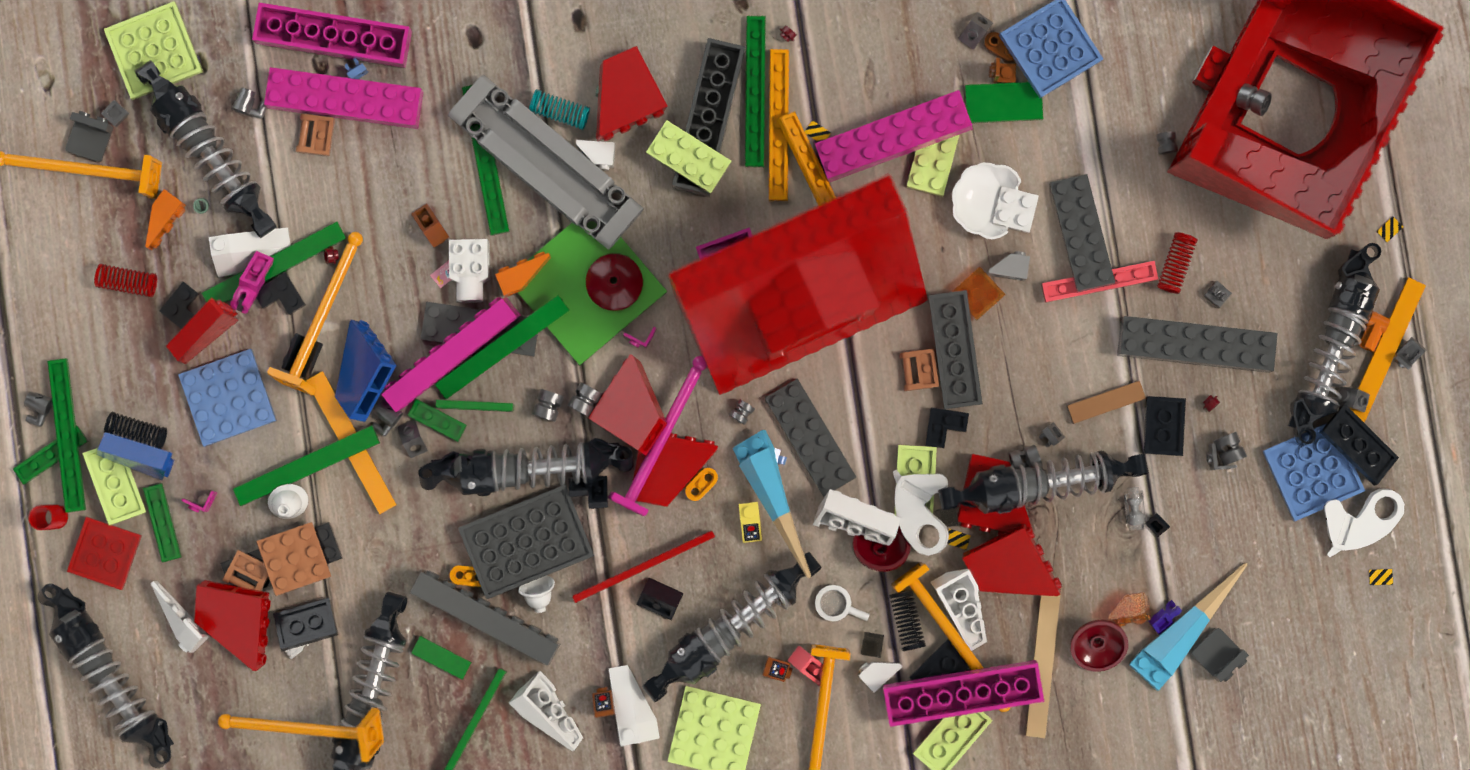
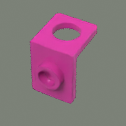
M653 327L645 343L625 332L623 336L630 339L628 343L637 348L641 345L647 349L657 328Z
M210 492L204 507L185 498H182L181 501L189 504L188 508L199 513L200 510L208 512L217 492Z

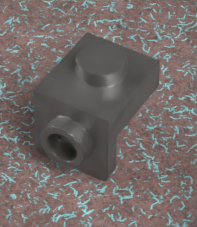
M1411 337L1396 352L1395 361L1400 367H1406L1409 370L1426 352V349Z
M1340 387L1339 393L1342 398L1336 400L1341 407L1346 404L1351 409L1365 412L1370 395L1359 389Z

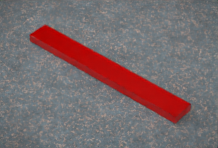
M709 531L573 595L572 598L577 603L715 538L713 531Z

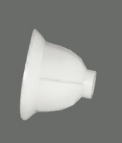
M285 484L277 487L268 498L270 511L282 519H292L301 515L308 505L306 491L294 484Z
M544 576L519 586V593L524 596L526 603L531 608H534V612L542 613L546 611V606L551 600V590L554 588L555 582L550 576Z

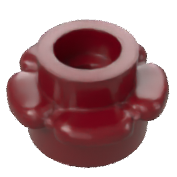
M787 25L783 29L780 28L782 32L780 36L787 42L790 40L794 41L797 34Z
M333 246L324 249L326 264L331 263L334 265L339 260L338 250L334 249Z
M1210 395L1203 402L1205 405L1203 409H1206L1208 412L1212 411L1220 403L1217 399L1218 396L1213 397Z

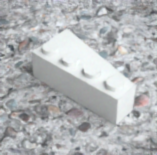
M830 489L818 507L813 525L818 527L820 524L827 525L829 530L836 531L838 528L847 531L848 535L851 536L864 535L866 540L890 545L896 537L901 518L893 513L882 511L876 506L865 504L856 498L848 497L839 491Z

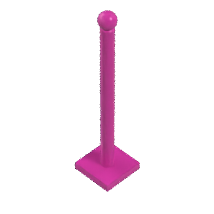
M697 356L693 359V367L690 369L665 418L667 425L646 455L626 496L623 497L610 491L608 499L641 516L647 515L649 510L635 502L702 373L701 371L707 368L703 356Z

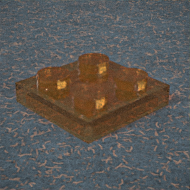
M981 267L976 269L952 291L967 290L970 314L976 321L1006 295Z

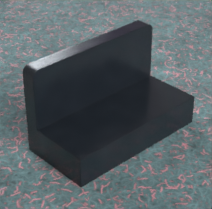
M648 578L636 605L672 621L682 599L683 592Z

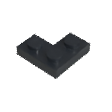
M286 272L263 285L256 297L263 309L280 299L289 315L306 306Z
M183 281L159 312L182 329L194 317V314L188 310V307L197 298L199 293Z
M931 407L925 446L944 449L947 430L966 433L969 413Z
M598 476L591 484H588V482L584 483L583 477H580L577 485L573 478H569V497L588 496L589 509L608 508L607 476Z

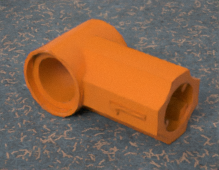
M1372 311L1369 322L1365 324L1366 330L1362 334V342L1358 346L1374 352L1381 335L1385 333L1389 326L1390 319Z

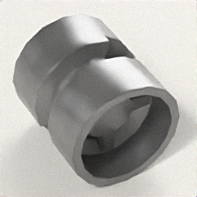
M1245 83L1238 93L1236 106L1244 110L1250 109L1253 113L1263 116L1271 104L1272 93L1261 89L1258 90L1257 87Z
M580 382L576 389L577 395L572 396L568 406L589 417L594 409L593 404L598 403L602 393Z
M540 389L537 397L539 403L535 404L532 415L556 422L559 413L557 408L561 407L564 396Z
M1237 432L1213 441L1216 444L1217 451H1221L1220 458L1224 466L1247 457L1244 448L1239 446L1240 439ZM1230 444L1232 449L1228 450L1227 445Z
M1035 445L1025 447L1023 451L1009 452L1010 462L1014 469H1019L1020 465H1023L1024 468H1033L1034 462L1038 463L1039 467L1042 468L1040 455Z

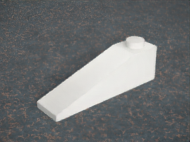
M288 228L274 229L263 238H259L255 231L209 237L211 257L218 277L237 275L244 271L256 251L271 257L291 246Z
M962 569L946 572L931 581L930 583L970 650L973 651L986 643L987 639L982 619L978 585L970 570Z
M153 581L151 586L176 639L180 642L178 644L184 652H195L210 635L194 622V618L158 581Z
M629 666L609 668L620 745L625 746L659 739L657 719Z
M539 671L516 692L509 704L527 721L569 750L574 751L583 739V736L572 717H568L563 708L565 704L563 701H559L554 692L556 691L554 685Z

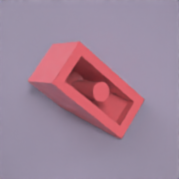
M798 646L787 661L820 686L823 664L801 646Z

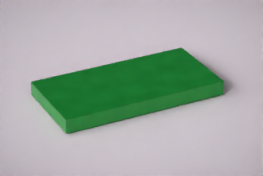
M1029 82L965 85L966 110L971 123L1043 120L1042 98L1038 97Z

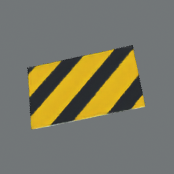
M813 120L805 130V134L817 142L826 140L831 132Z
M1392 216L1377 233L1386 242H1389L1403 226Z
M949 529L947 544L967 550L971 535Z
M1392 569L1369 570L1370 585L1393 584Z

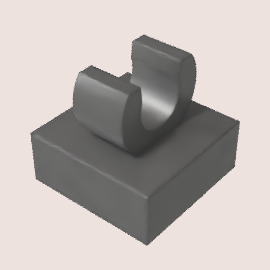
M115 100L101 113L115 127L129 115Z
M1216 281L1204 297L1217 308H1220L1232 293Z
M1054 422L1047 426L1039 436L1040 439L1043 437L1048 438L1049 442L1045 445L1046 447L1055 446L1065 438Z

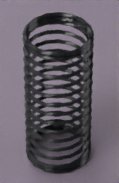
M113 411L108 415L104 426V433L113 434L115 431L117 436L119 432V437L123 434V438H125L127 435V439L131 437L132 441L136 436V442L140 438L139 443H142L144 439L143 444L146 445L148 440V446L152 442V447L155 445V448L162 449L167 437L166 427L160 429V426H157L156 428V424L152 426V423L148 425V422L144 423L143 420L140 422L139 419L136 421L135 418H127V416L123 418V414L119 416V413L116 414ZM124 420H125V424H124L123 430H122V432H121L122 425H123V422H124Z
M913 590L889 595L890 599L902 597L891 601V603L900 602L891 607L902 606L892 611L904 610L894 613V616L906 614L896 617L895 620L908 618L896 622V624L906 623L896 628L908 627L898 630V632L910 631L900 634L899 637L912 635L902 638L900 641L914 639L901 643V645L916 643L902 647L903 652L926 646L925 640H920L924 636H918L923 634V632H917L922 629L918 627L921 623H916L920 619H914L919 617V615H912L918 612L913 610L917 607L912 606L916 602H910L915 598H908L914 595Z

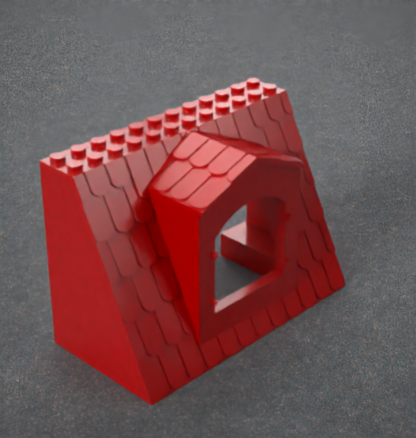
M1257 0L1229 53L1230 56L1214 87L1209 91L1167 173L1324 239L1335 237L1344 229L1345 224L1343 221L1346 216L1349 217L1354 209V206H1352L1354 200H1358L1363 192V189H1361L1363 183L1367 182L1371 177L1372 172L1370 169L1373 164L1376 165L1381 157L1379 154L1381 148H1385L1390 140V137H1388L1390 131H1393L1398 125L1399 120L1397 118L1400 113L1405 111L1408 105L1406 102L1408 96H1412L1415 92L1417 79H1421L1425 73L1426 68L1424 66L1427 61L1429 62L1435 53L1433 51L1435 44L1438 45L1442 40L1444 27L1395 0ZM1276 57L1333 87L1335 113L1330 129L1316 146L1301 154H1297L1241 124L1248 110L1236 106V99L1242 86L1247 83L1257 87L1259 90Z
M890 174L668 274L673 294L697 347L704 358L719 395L727 393L738 386L745 385L756 378L763 377L771 371L798 361L809 354L816 353L824 347L831 346L844 338L851 337L855 333L866 330L877 323L884 322L895 315L902 314L908 309L928 301L907 211Z

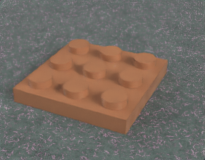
M312 522L256 541L275 596L331 577Z

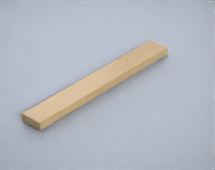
M1040 595L1033 660H1037L1045 702L1029 704L1025 736L1046 737L1060 595L1057 597Z

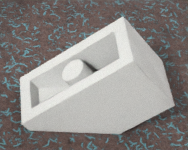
M576 140L578 149L602 171H609V168H614V142Z
M866 662L858 669L860 671L858 676L875 693L902 666L899 663L871 662L868 664Z

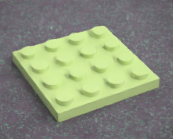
M175 1L104 29L132 100L153 92L152 86L144 85L134 71L149 60L158 68L159 76L169 80L172 84L203 73Z
M686 686L668 762L700 770H745L761 704Z

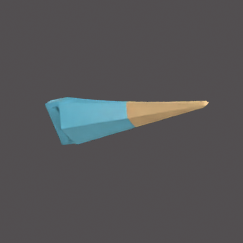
M761 430L732 449L740 463L739 467L806 577L811 578L786 499L774 446L766 430Z
M1247 563L1240 566L1187 613L1144 647L1128 664L1155 690L1159 691L1168 679L1173 676L1246 568Z

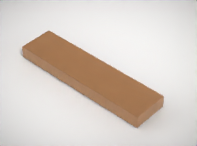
M1140 381L1068 405L1067 408L1071 420L1075 424L1144 400L1146 396Z

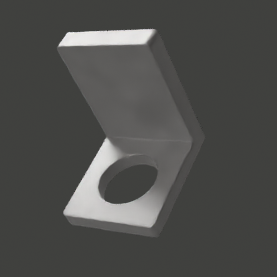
M977 12L959 37V40L974 50L993 22ZM978 19L983 20L986 25L982 24Z
M415 419L397 427L402 444L410 458L428 451L421 438ZM413 445H421L419 450H411Z
M1216 444L1208 445L1209 452L1206 453L1207 463L1211 466V470L1237 468V465L1218 466Z

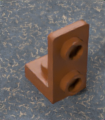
M996 57L994 63H991L989 67V78H992V83H1016V64L1000 63V58Z

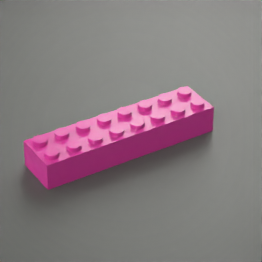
M259 2L252 40L258 45L351 60L356 58L358 61L406 68L412 30L409 26Z
M270 67L264 105L268 109L418 129L424 92L421 88Z
M957 90L817 142L815 146L830 183L971 131L973 127L961 93Z
M497 297L489 304L490 308L488 310L482 309L474 315L475 320L473 322L467 321L459 327L460 332L458 334L452 333L445 338L443 346H435L428 352L430 354L429 357L426 358L425 356L413 364L415 366L414 369L409 368L398 376L400 380H394L384 387L385 392L381 395L392 409L398 412L405 408L521 316L507 297Z
M1037 660L883 685L890 727L1045 702Z

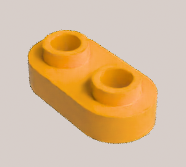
M712 468L703 469L687 485L685 493L688 499L692 501L701 500L717 483V472ZM706 474H710L712 476L711 481L705 480ZM693 488H697L699 490V493L697 495H693L691 493Z
M458 565L451 569L450 579L454 584L481 587L480 582L475 579L476 572L474 567ZM458 571H461L463 573V577L461 579H458L456 577V573Z

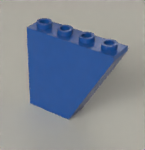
M351 320L335 398L349 419L366 422L397 365L367 322Z
M107 432L104 433L97 449L98 456L163 481L164 476L168 478L174 463V459L171 458L173 453Z

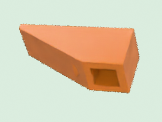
M165 189L152 204L145 245L151 251L161 244L162 236L170 232L174 225L172 223L185 212L184 207L186 204Z
M540 252L534 255L532 260L527 261V259H523L516 263L517 266L512 268L506 266L499 269V273L495 275L504 297L523 291L550 260V254Z

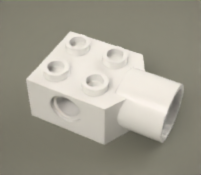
M488 239L449 240V278L456 282V302H483V283L490 280V247Z

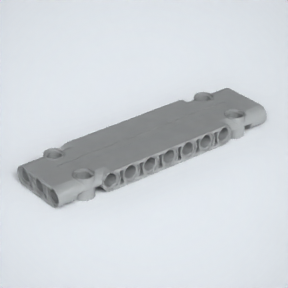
M485 75L479 77L448 114L472 138H475L482 148L576 226L579 225L588 235H591L608 250L612 248L644 210L621 187L615 185L612 178L521 102L517 99H512L505 90L500 89ZM497 96L505 97V101L502 103H497L495 99ZM473 124L480 125V129L476 132L471 131L470 127ZM613 193H620L622 198L618 201L611 198ZM594 221L597 223V227L589 229L586 226L587 223Z

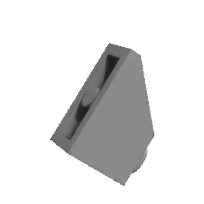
M1015 251L1014 254L1011 253L991 267L987 275L1025 281L1027 279L1030 256H1026L1025 252Z

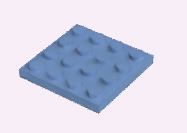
M1054 0L999 34V37L1039 98L1044 97L1103 60V57L1066 0Z
M252 349L178 374L203 447L277 421Z
M1326 424L1314 428L1316 439L1311 444L1300 445L1296 442L1295 437L1262 451L1293 522L1323 510L1324 505L1329 500L1336 499L1341 502L1365 491L1355 467L1320 433ZM1308 432L1301 434V438L1306 442L1309 440Z

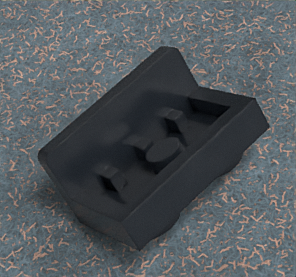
M298 333L294 335L287 355L283 359L282 369L290 372L305 336ZM315 342L301 377L310 378L322 349V343Z

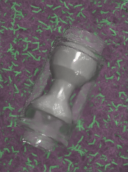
M1139 487L1127 488L1128 491L1124 492L1126 526L1129 527V531L1144 530L1146 521L1143 491H1139Z

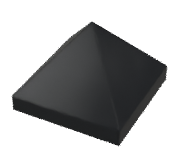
M1158 513L1145 522L1157 537L1170 528L1168 523Z

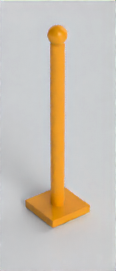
M0 151V166L5 164L139 181L138 193L150 199H156L158 195L162 162L151 155H144L142 170L5 154Z
M352 232L348 236V244L343 251L289 374L269 367L268 375L280 384L309 395L315 394L316 389L301 379L300 376L357 251V247L363 242V237L359 232Z
M919 562L891 583L892 588L898 593L909 585L971 670L984 668L918 579L930 570L926 564ZM1011 707L998 710L1001 712H1007L1010 710Z
M812 644L811 655L824 657L809 770H820L835 659L850 660V650Z
M372 708L357 727L235 717L229 714H222L218 718V725L222 729H229L231 727L357 739L359 741L362 762H369L384 743L379 708Z

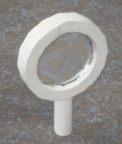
M825 586L816 595V611L825 620L839 621L846 617L847 614L865 621L869 618L870 614L851 607L850 595L841 586Z

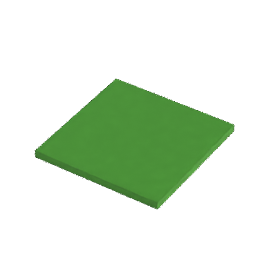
M590 221L586 226L589 229H595L597 223ZM571 223L534 254L545 252V254L549 253L551 258L526 288L518 292L534 312L558 294L570 310L547 326V328L575 361L582 365L665 295L667 290L621 237L608 250L591 235H588L579 225L576 226ZM607 254H622L629 257L638 265L643 277V288L637 301L630 307L619 311H609L599 307L591 300L586 289V275L590 266L598 258ZM534 255L530 257L527 261L534 259ZM611 278L610 283L616 284L617 278Z

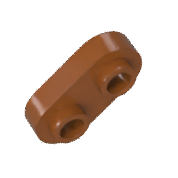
M991 32L987 34L984 39V46L988 51L1006 62L1015 61L1012 55L1007 53V47L999 37V33ZM995 38L997 44H992L991 39Z

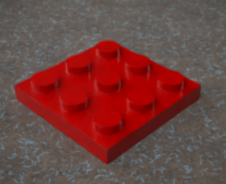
M86 517L67 572L123 590L142 535L113 525L109 526L108 523Z

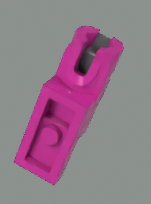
M258 251L255 252L240 277L239 286L230 302V306L234 310L241 311L244 314L248 313L265 282V276L272 266L274 258Z

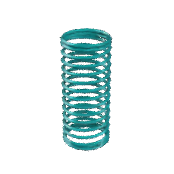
M538 89L535 90L529 106L530 111L534 112L535 114L538 113L539 116L543 115V117L546 116L547 118H550L551 116V120L555 118V121H557L559 119V122L563 121V124L567 122V125L571 124L572 127L575 125V128L579 127V129L581 130L584 129L589 117L590 107L584 106L580 121L577 125V120L582 109V104L578 109L576 119L573 123V118L578 107V103H576L572 114V118L569 122V117L574 106V101L570 106L568 116L565 120V115L570 104V100H568L564 111V115L561 119V114L566 103V99H564L561 106L560 114L557 117V112L562 101L561 97L559 99L556 112L552 118L553 111L558 100V96H556L552 106L551 113L548 116L549 109L554 98V95L551 96L548 109L544 115L545 108L550 97V93H548L544 103L543 110L540 113L546 92L543 93L539 108L536 112V108L539 103L542 91Z

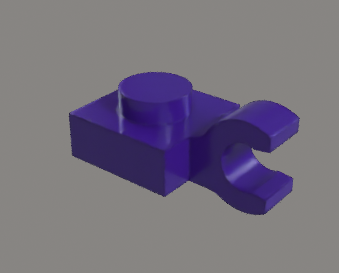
M1171 600L1166 604V610L1161 609L1148 622L1154 631L1160 635L1174 623L1172 619L1178 616L1182 610Z

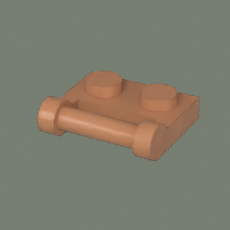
M301 114L300 120L302 123L296 152L330 156L335 119ZM309 122H314L311 147H306Z
M934 349L900 353L906 384L904 385V391L939 387ZM914 357L916 358L919 381L917 384H913L910 358Z
M237 550L223 581L226 583L230 582L238 587L262 591L268 579V574L264 562L241 550ZM237 571L257 581L256 587L234 576V572Z

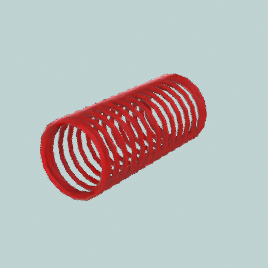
M1175 232L1173 236L1175 239L1172 240V247L1169 248L1171 251L1168 252V259L1165 260V267L1162 268L1164 271L1161 272V279L1158 280L1157 287L1167 292L1180 294L1181 289L1179 287L1183 285L1178 282L1183 283L1182 279L1186 278L1181 274H1187L1185 271L1188 268L1184 266L1188 267L1190 265L1185 262H1191L1187 258L1191 259L1192 256L1188 254H1194L1190 250H1195V248L1191 246H1197L1198 239L1185 233Z
M100 263L95 272L94 284L96 288L102 287L107 290H119L124 293L128 292V294L136 293V295L153 297L157 287L156 273H151L149 276V272L145 274L144 271L142 273L136 270L132 271V269L128 271L127 268L124 270L123 267L120 269L119 267L115 268V266L111 267V265L107 267L106 264ZM109 267H110L109 278H108V281H107V274H108V270H109ZM101 269V277L98 283L99 272ZM114 269V275L111 282L112 271ZM117 270H118V277H117V281H116V284H115L116 273H117ZM126 270H127L126 280H125V283H124V276H125V273H126ZM121 271H122V278H121V282H120V285H119L120 274H121ZM130 272H131L130 282H129V285H128V278H129V274H130ZM134 273H135V279H134V283H133V286H132V280H133V276H134ZM138 274H139L138 285H137V288H136L137 277H138Z
M39 505L32 508L28 515V521L36 530L60 529L67 524L68 513H65V508L60 505ZM47 511L51 514L50 524L46 521Z

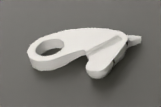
M897 470L893 471L897 483L895 488V509L897 517L901 518L899 525L904 537L920 554L929 556L940 553L947 546L949 533L947 526L926 507V503L934 494L938 493V490L948 487L947 478L943 474L901 476ZM926 524L933 525L939 532V541L932 548L924 546L919 539L920 529Z
M1379 488L1370 493L1356 518L1345 512L1339 500L1327 501L1324 505L1327 533L1332 543V547L1327 555L1331 557L1341 550H1353L1371 545L1389 534L1404 514V502L1401 496L1391 489ZM1382 497H1391L1394 502V511L1387 518H1378L1375 514V504Z

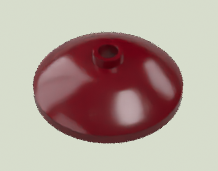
M604 255L594 261L587 272L586 289L588 295L596 305L605 310L619 311L626 309L637 301L642 292L643 277L641 270L632 259L625 255ZM613 277L617 278V283H610V279Z
M900 526L898 527L896 537L890 545L866 540L864 535L854 536L853 552L857 560L871 570L885 572L897 569L905 563L910 554L911 544L904 537Z
M1094 620L1082 625L1074 633L1070 642V652L1076 664L1085 670L1093 672L1112 669L1124 659L1128 651V638L1125 631L1118 624L1108 620Z

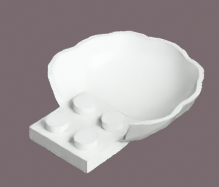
M983 162L966 168L960 180L955 184L952 191L953 216L966 231L979 234L986 239L1001 238L1008 233V228L1030 233L1039 195L1019 191L1018 186L1021 183V179L1011 167Z

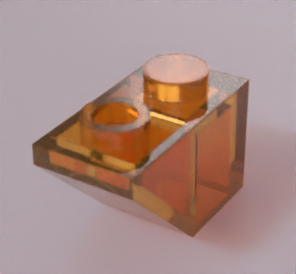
M1145 592L1125 595L1110 613L1108 620L1118 624L1120 627H1124L1128 623L1143 624L1145 621L1151 620L1149 597Z

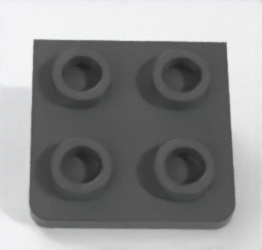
M79 111V113L72 112L70 120L74 122L65 148L66 151L101 162L114 127L108 124L107 119L101 117L93 119L90 118V114Z
M1216 628L1192 651L1195 659L1218 682L1228 681L1233 676L1232 671L1237 667L1241 668L1247 662L1246 658L1249 656L1245 650L1240 649L1220 628Z

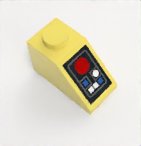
M758 502L739 504L743 543L762 541Z

